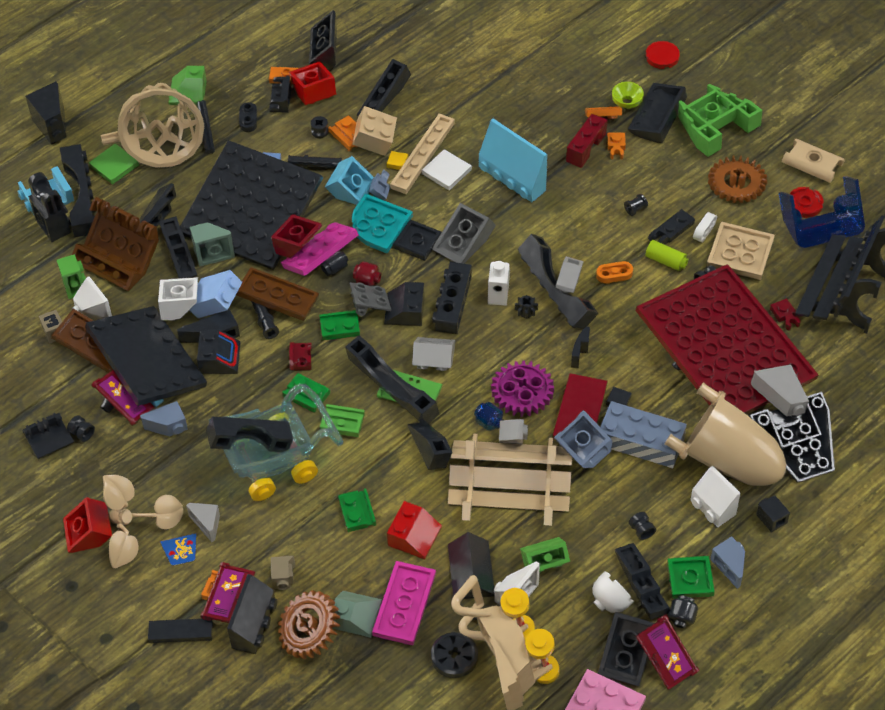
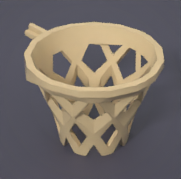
M158 83L155 86L148 85L141 93L132 95L123 104L119 114L118 131L103 134L101 139L103 145L121 142L125 151L139 163L152 167H172L181 164L194 155L202 143L204 122L200 110L190 98L182 95L175 88L172 89L165 83ZM153 95L173 96L180 102L178 103V117L173 115L169 117L165 126L160 120H153L149 124L145 113L140 112L141 100ZM187 107L194 114L195 120H191ZM183 111L186 113L188 119H184ZM141 119L143 129L137 131V123ZM131 120L134 122V134L129 135L127 126ZM174 123L179 126L178 136L170 132ZM156 127L162 133L157 141L151 133ZM190 127L192 134L190 143L181 140L183 129ZM147 137L153 147L149 151L140 149V138ZM167 140L176 143L173 154L168 156L160 148ZM180 145L185 146V148L178 152Z

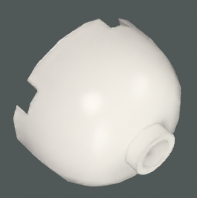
M604 571L594 582L592 588L596 599L594 604L601 611L604 609L610 613L624 611L634 601L630 599L631 596L616 580L611 581L609 578L611 575Z

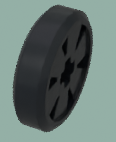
M446 633L440 636L432 646V664L436 671L445 677H464L471 673L477 665V646L471 638L462 633ZM453 652L458 653L456 658L451 657V655H453Z

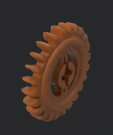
M733 155L730 162L726 156L725 163L719 159V163H714L713 167L710 168L708 184L711 185L710 189L714 191V194L720 195L719 198L721 199L726 198V201L732 200L733 203L737 201L743 203V200L750 202L751 199H757V196H761L762 192L765 191L767 174H765V169H761V164L755 167V160L748 164L749 157H747L745 162H742V156L736 161ZM730 174L728 186L724 179L727 175ZM737 174H739L738 186L736 188ZM747 176L750 180V184L747 187L743 188L745 186Z
M311 590L309 593L305 591L302 593V597L297 595L295 601H289L290 606H285L284 610L286 612L280 616L283 620L278 622V625L281 626L278 629V634L281 635L279 641L282 642V648L286 649L287 653L295 658L301 657L302 659H307V656L314 658V653L321 655L319 647L328 650L325 642L334 643L329 636L338 635L332 628L340 627L338 623L334 622L335 619L340 618L335 613L339 610L334 606L335 601L321 591L315 592ZM315 610L318 613L319 619L305 613V611ZM296 626L299 631L310 637L300 638L296 633Z

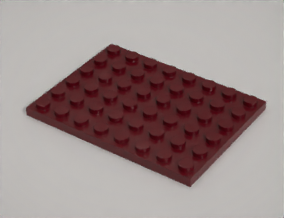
M728 264L636 307L635 311L697 390L702 383H705L717 392L723 391L726 393L724 399L746 415L771 403L752 387L751 381L755 371L791 365L801 386L816 380L819 376ZM705 399V401H706V402L708 403V405L710 406L712 402H710L709 400Z

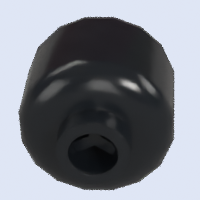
M681 595L672 600L668 617L674 622L673 625L675 627L685 629L686 626H691L695 623L698 606L694 599Z

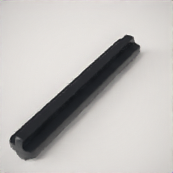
M202 100L197 102V108L200 110L204 122L203 141L205 153L213 154L215 149L206 101Z

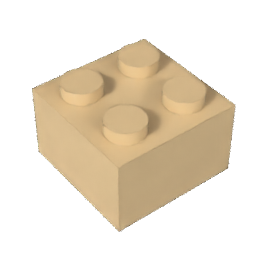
M364 106L357 119L352 145L385 156L393 142L397 117Z

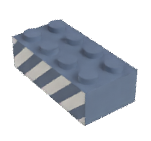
M611 401L600 428L612 439V450L673 468L679 453L664 445L670 434L684 441L687 424Z

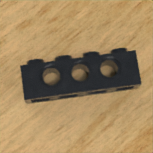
M450 262L448 269H445V283H441L440 286L441 298L438 297L436 302L438 310L433 313L432 323H435V331L458 334L472 278V265Z

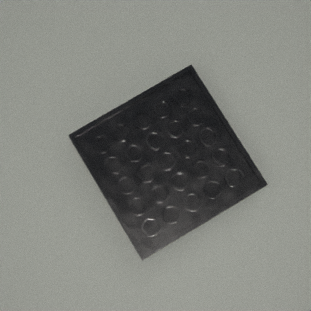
M228 140L180 228L183 235L191 237L190 227L207 222L229 230L236 256L274 270L282 255L276 254L271 236L292 214L303 217L323 177L315 172Z

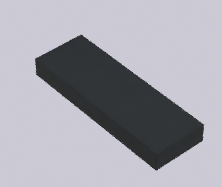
M180 619L149 621L148 642L212 640L213 620Z

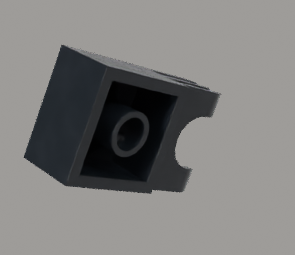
M38 172L33 174L28 179L32 194L28 197L34 218L49 240L54 242L71 233L69 227L71 222L66 215L68 210L62 202L59 193L56 190H52L44 173Z

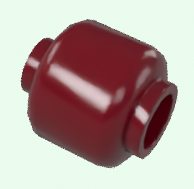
M364 261L359 265L357 264L353 271V278L356 283H363L368 286H374L376 283H379L382 276L376 264Z

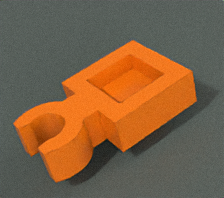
M607 133L608 150H611V160L614 159L615 154L620 155V159H623L626 148L625 133Z

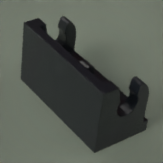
M290 76L274 77L273 81L281 82V84H272L269 111L289 113L291 96Z

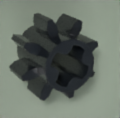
M528 295L521 298L518 297V303H515V310L518 311V316L527 319L535 316V311L538 310V303H535V297L532 298Z

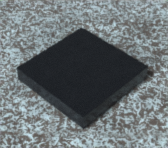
M410 219L394 241L393 248L425 261L442 232Z

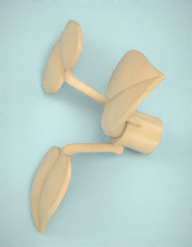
M119 475L103 476L104 501L107 507L112 509L109 519L113 524H117V528L123 530L116 531L111 536L109 542L112 568H118L131 562L138 553L137 539L132 535H128L129 531L123 525L129 524L132 517H156V525L159 528L170 529L181 520L183 505L174 496L163 495L155 502L154 509L156 513H131L128 509H124L128 506L127 501L134 497V487L130 480Z

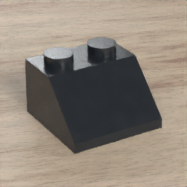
M404 282L387 293L391 311H385L384 325L422 326L425 299L424 283Z

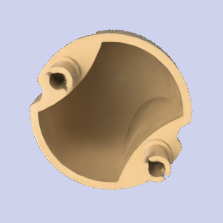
M702 383L697 394L712 402L698 422L686 443L670 434L664 445L678 452L683 460L689 455L709 467L713 466L720 473L748 485L766 486L780 481L786 472V461L777 441L753 419L724 399L726 393L723 391L717 392L705 383Z

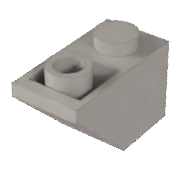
M565 257L555 288H558L563 293H574L584 261Z
M524 419L500 421L499 443L523 444V439L527 440L528 425H524Z

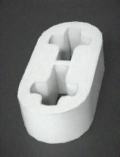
M707 212L697 226L693 239L703 242L713 229L717 215Z

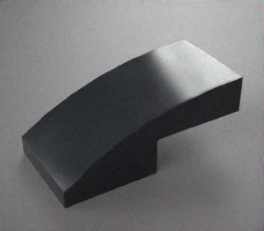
M586 326L576 339L572 351V368H579L580 353H588L590 327Z

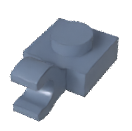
M383 170L381 175L377 173L372 179L369 189L371 194L381 200L387 199L390 185L386 183L389 177L387 171Z

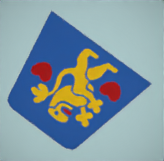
M196 534L160 542L171 565L195 560Z

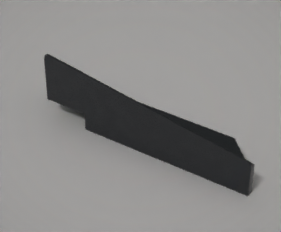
M170 183L157 191L140 217V223L146 221L158 227L159 221L164 220L172 211L170 203L176 197L174 184Z

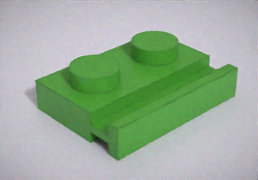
M326 404V410L320 424V431L359 437L365 410Z

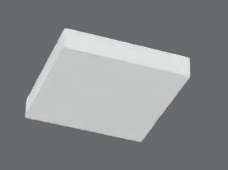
M443 150L422 169V175L450 190L472 170V166L450 152Z

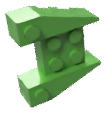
M711 84L707 85L706 95L689 105L679 101L678 117L694 145L707 157L721 149L722 133L718 129L733 121L749 133L761 126L762 109L752 101L736 98V94L724 93L720 91L721 88Z

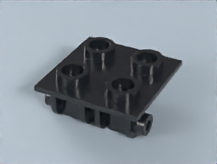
M54 412L53 415L46 417V420L43 417L41 422L37 420V424L26 425V428L22 430L37 459L74 443L62 421L60 413L55 414Z

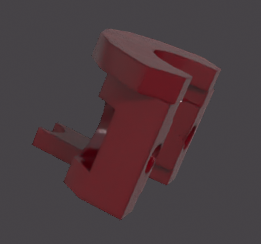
M290 342V370H312V343Z

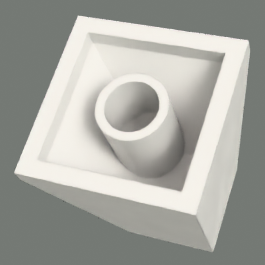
M87 277L73 297L75 305L73 308L92 320L112 316L107 298L93 280Z
M534 562L508 575L502 582H498L494 588L495 602L501 605L500 601L503 593L511 588H520L529 597L539 585L540 563Z

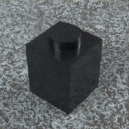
M774 495L769 499L764 498L759 502L756 515L772 533L788 523L790 512Z

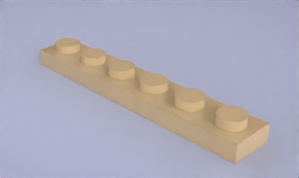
M438 114L390 183L391 189L404 194L408 193L421 174L422 169L430 161L455 124V119Z

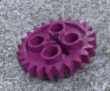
M523 360L521 365L515 361L514 366L507 363V369L501 367V372H496V377L492 378L491 391L494 403H499V409L505 407V413L511 410L513 416L520 412V416L523 417L525 412L528 416H531V411L538 414V408L545 410V405H550V399H553L554 386L551 374H546V368L540 370V364L534 367L532 361L526 365Z

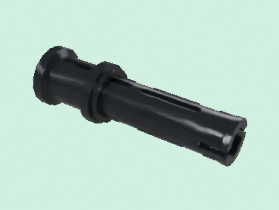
M251 301L258 316V325L263 330V337L265 339L277 337L279 328L274 324V317L268 313L265 306Z

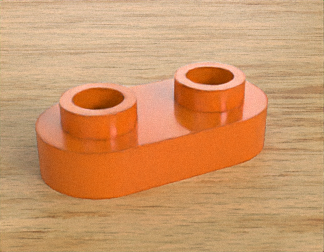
M626 261L603 264L597 268L596 278L601 283L628 280L633 275V266Z

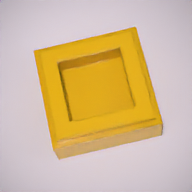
M391 151L387 161V168L400 170L408 159V154Z

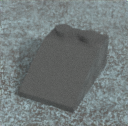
M460 203L432 250L453 262L464 264L487 241L496 225L490 218Z

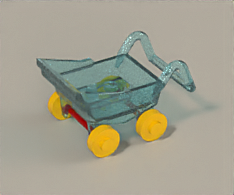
M306 384L294 386L285 396L281 405L261 413L259 409H255L246 413L224 416L229 418L289 421L293 441L288 451L268 452L259 442L246 438L234 441L230 450L223 449L234 473H238L239 477L243 478L248 476L252 484L248 491L254 501L265 500L273 495L276 490L272 479L265 477L281 474L293 466L291 475L296 483L302 484L312 480L317 475L318 468L313 461L307 460V458H309L310 452L321 438L328 436L336 445L341 446L343 444V439L321 399ZM300 392H304L315 402L328 428L317 431L311 439L291 404L294 397Z

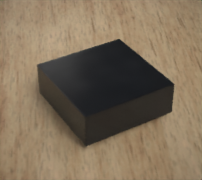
M613 386L606 405L609 406L612 401L627 406L632 393Z

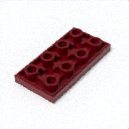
M569 374L552 435L553 439L572 423L583 410L596 423L598 422L607 388V380Z

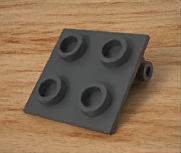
M349 283L352 291L351 297L353 298L354 307L358 315H365L368 307L391 311L385 288L368 286L363 283Z

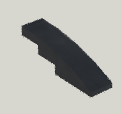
M177 216L159 221L178 278L197 276Z
M631 543L616 548L615 553L622 569L650 620L668 614L670 608L660 594V587L651 575V568L635 544Z

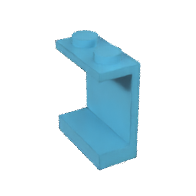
M58 166L52 168L53 179L48 180L52 190H56L59 193L64 205L75 201L72 189ZM20 181L18 182L20 189L17 191L21 200H25L24 204L27 211L33 213L28 197L32 195L30 188L26 190Z

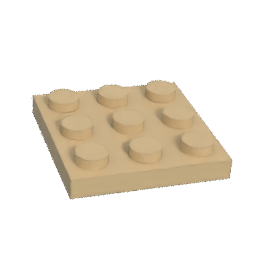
M721 222L707 261V266L712 265L718 269L728 264L738 275L761 280L775 235Z

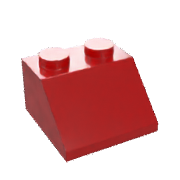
M320 61L289 72L297 95L305 105L337 95L335 78Z
M86 497L63 518L69 553L101 547L112 536L109 513L105 502Z
M404 501L387 531L388 546L425 560L442 525L424 508Z

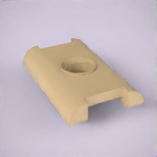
M799 139L794 140V148L790 153L786 152L782 159V163L829 183L834 178L835 172L833 170L836 165L842 166L845 162L844 158Z

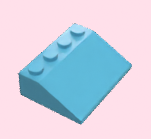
M492 119L479 153V167L484 172L492 175L496 180L504 183L509 189L520 194L522 198L533 202L546 191L547 154L495 119Z

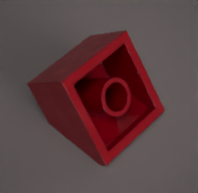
M292 214L271 236L276 254L288 258L293 257L322 227V223Z

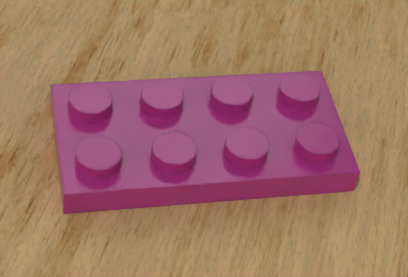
M336 222L331 223L324 231L316 234L293 257H287L281 264L284 269L305 276L359 234L355 228Z
M399 561L395 562L372 631L373 636L414 645L436 576V570Z

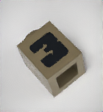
M57 310L39 316L42 329L49 344L55 342V340L51 339V335L62 323Z

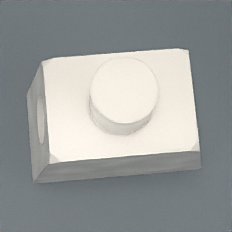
M496 261L490 264L488 282V304L507 306L510 280L509 263ZM497 285L502 287L501 291H495Z

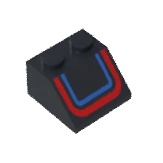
M200 330L197 355L199 371L202 374H238L241 341L221 330Z

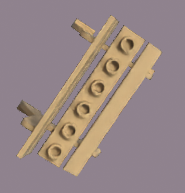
M473 434V440L470 441L454 440L451 458L470 460L469 466L450 465L449 485L469 486L468 490L449 489L448 504L463 505L462 520L470 521L472 506L544 510V525L552 526L553 511H569L570 496L550 495V491L570 493L571 472L551 471V464L572 465V457L561 446L553 445V438H549L548 446L477 442L478 434ZM475 460L542 463L547 464V471L474 466ZM473 487L546 491V494L473 490Z

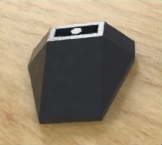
M822 392L807 396L809 402L805 413L801 415L785 416L779 409L771 412L766 409L749 415L751 419L777 441L785 457L786 470L797 483L835 470L830 410Z

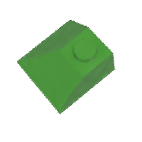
M186 66L172 78L171 88H175L179 93L190 98L197 105L198 101L204 100L207 82L205 67ZM169 96V105H178L180 103L177 98Z

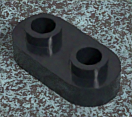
M251 102L244 103L239 108L240 129L244 132H252L257 128V107Z

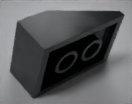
M615 612L598 674L640 686L649 658L636 636L654 623Z

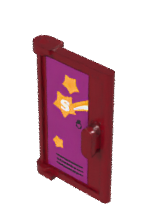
M114 370L91 384L130 422L131 426L138 423L139 419H141L140 415L150 412L155 408L152 403L137 406Z
M221 562L200 617L208 621L212 619L229 623L247 574L254 576L255 571L230 566V563Z
M664 615L656 623L639 633L636 638L669 690L700 670L693 662L669 622L668 616Z

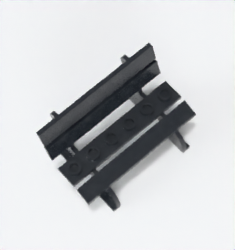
M881 215L873 224L871 231H866L864 238L850 236L843 251L840 250L846 236L832 234L795 312L796 316L809 317L811 311H815L813 318L827 320L829 314H834V317L842 315L846 316L857 327L864 329L863 333H868L872 318L860 311L858 299L864 294H874L873 298L877 299L882 282L873 279L857 280V277L863 265H869L874 272L885 278V261L881 256V248L885 245V228L880 229L885 216ZM835 261H838L821 300L818 302V296Z

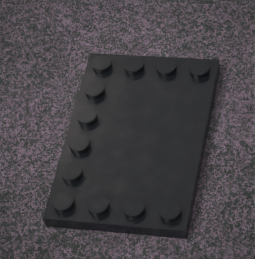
M154 306L86 322V330L137 406L207 386L206 379L166 322L161 320V316Z

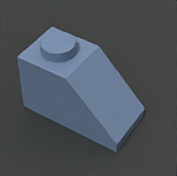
M177 401L140 415L145 430L169 437L188 430L185 416Z
M731 536L712 549L711 560L738 589L741 586L745 550L743 545Z

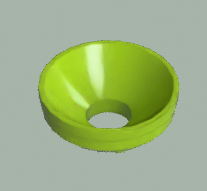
M634 82L618 83L612 90L613 101L622 108H634L643 100V89ZM630 99L632 102L624 103L623 100Z

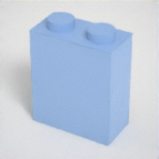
M231 270L201 278L197 289V303L190 311L197 318L228 310L242 281Z

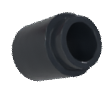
M337 251L321 263L320 267L325 275L330 276L347 267L349 260L344 252Z

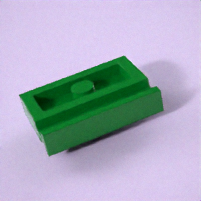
M356 310L319 315L323 340L360 335Z
M297 373L287 385V389L283 390L282 395L284 398L315 413L318 406L320 407L329 396L330 389Z
M366 488L363 491H352L338 495L348 532L368 528L367 526L370 525L376 526V519Z

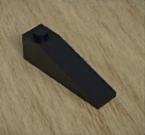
M394 59L391 60L357 113L358 117L364 106L380 112L386 108L403 89L411 76L407 65Z

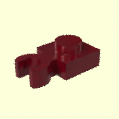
M787 298L770 305L773 315L778 322L785 321V328L788 331L792 327L790 323H794L797 328L800 326V319L795 315L796 310Z

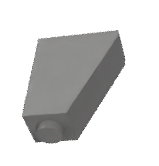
M791 365L754 372L751 381L752 387L785 416H797L805 413L809 400Z

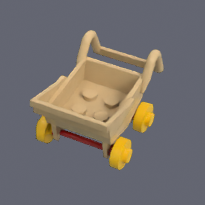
M472 575L454 595L451 602L454 612L464 616L459 623V631L471 639L487 642L496 658V666L507 710H516L523 706V694L535 681L549 684L558 678L560 672L559 664L551 656L555 647L554 638L545 629H535L533 620L524 615L529 609L530 602L527 593L520 588L506 590L501 597V606L481 609L484 606L478 579L475 575ZM472 590L475 604L471 608L462 607L460 602ZM474 617H477L480 631L467 629V625Z

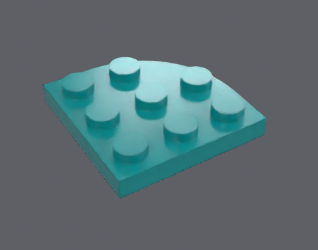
M365 193L353 211L352 226L357 230L359 234L357 238L362 243L376 250L388 253L408 221L412 219L413 211Z

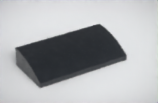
M653 83L628 127V131L645 140L663 143L678 115L679 101L685 102L687 98L686 88L683 86Z

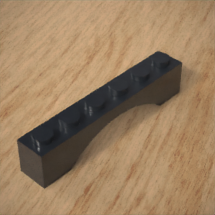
M81 144L60 147L64 172L70 175L80 187L78 200L69 212L74 238L87 236L95 218L93 213H96V211L89 210L94 196L92 189H89L92 183L90 176H87V174H90L88 163H85V161H88L86 150L82 151Z
M530 234L517 249L522 255L521 259L530 266V271L538 277L540 285L549 292L548 296L559 306L558 310L567 317L569 325L573 328L584 329L599 313L589 300L573 297L569 293H563L558 288H555L557 278L552 266L551 248L542 237Z
M360 335L345 346L348 359L424 426H427L440 415L437 402L426 392L413 387L396 374L375 349Z

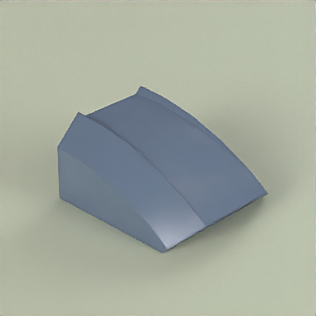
M584 410L572 423L554 437L559 445L583 468H593L611 452L613 442Z

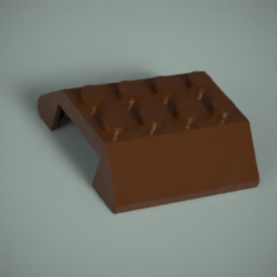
M96 197L89 210L97 211L86 241L84 244H76L72 255L75 254L77 261L81 260L83 268L129 291L147 272L159 241L157 227L146 221L140 223L138 217L117 206L111 208L109 202Z

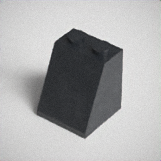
M57 81L26 95L32 121L52 145L66 138L64 105Z

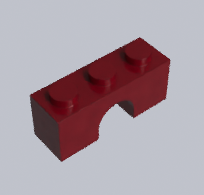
M595 114L589 116L567 146L566 162L580 168L584 166L590 157L592 145H599L606 135L607 119Z

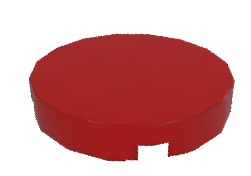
M657 41L649 45L646 50L647 62L655 68H671L679 61L680 52L673 43Z
M810 187L793 189L787 199L788 209L798 217L810 218L818 215L822 211L824 200L817 190L814 189L813 191L809 189Z

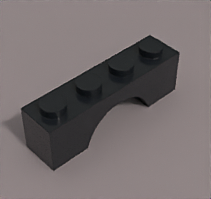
M212 416L206 429L210 449L230 450L234 441L246 438L259 442L268 452L287 453L293 441L289 421Z

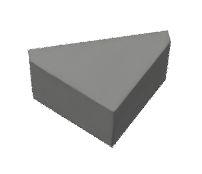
M188 503L186 507L189 517L211 542L215 541L220 519L218 505Z

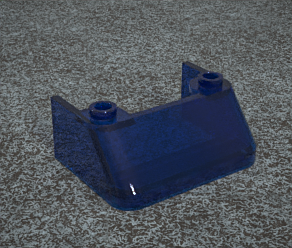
M843 176L845 195H840L834 200V212L803 220L800 211L795 209L793 195L779 192L783 221L796 245L807 248L829 242L832 234L844 235L847 238L863 232L865 221L858 179Z

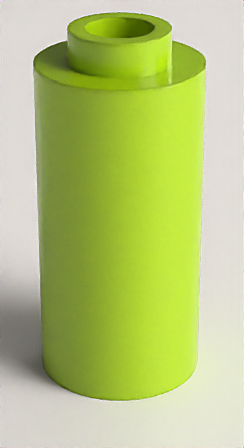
M655 240L650 242L645 253L646 257L678 271L685 269L689 260L687 259V254Z

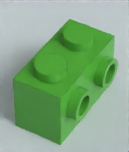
M75 254L57 260L68 299H72L86 279L81 260L77 261Z
M560 537L520 548L524 567L538 562L540 563L539 573L544 571V569L560 567L564 563L570 562L566 542Z

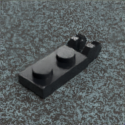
M681 209L657 229H654L649 234L648 239L652 241L661 236L657 242L666 245L695 223V218Z

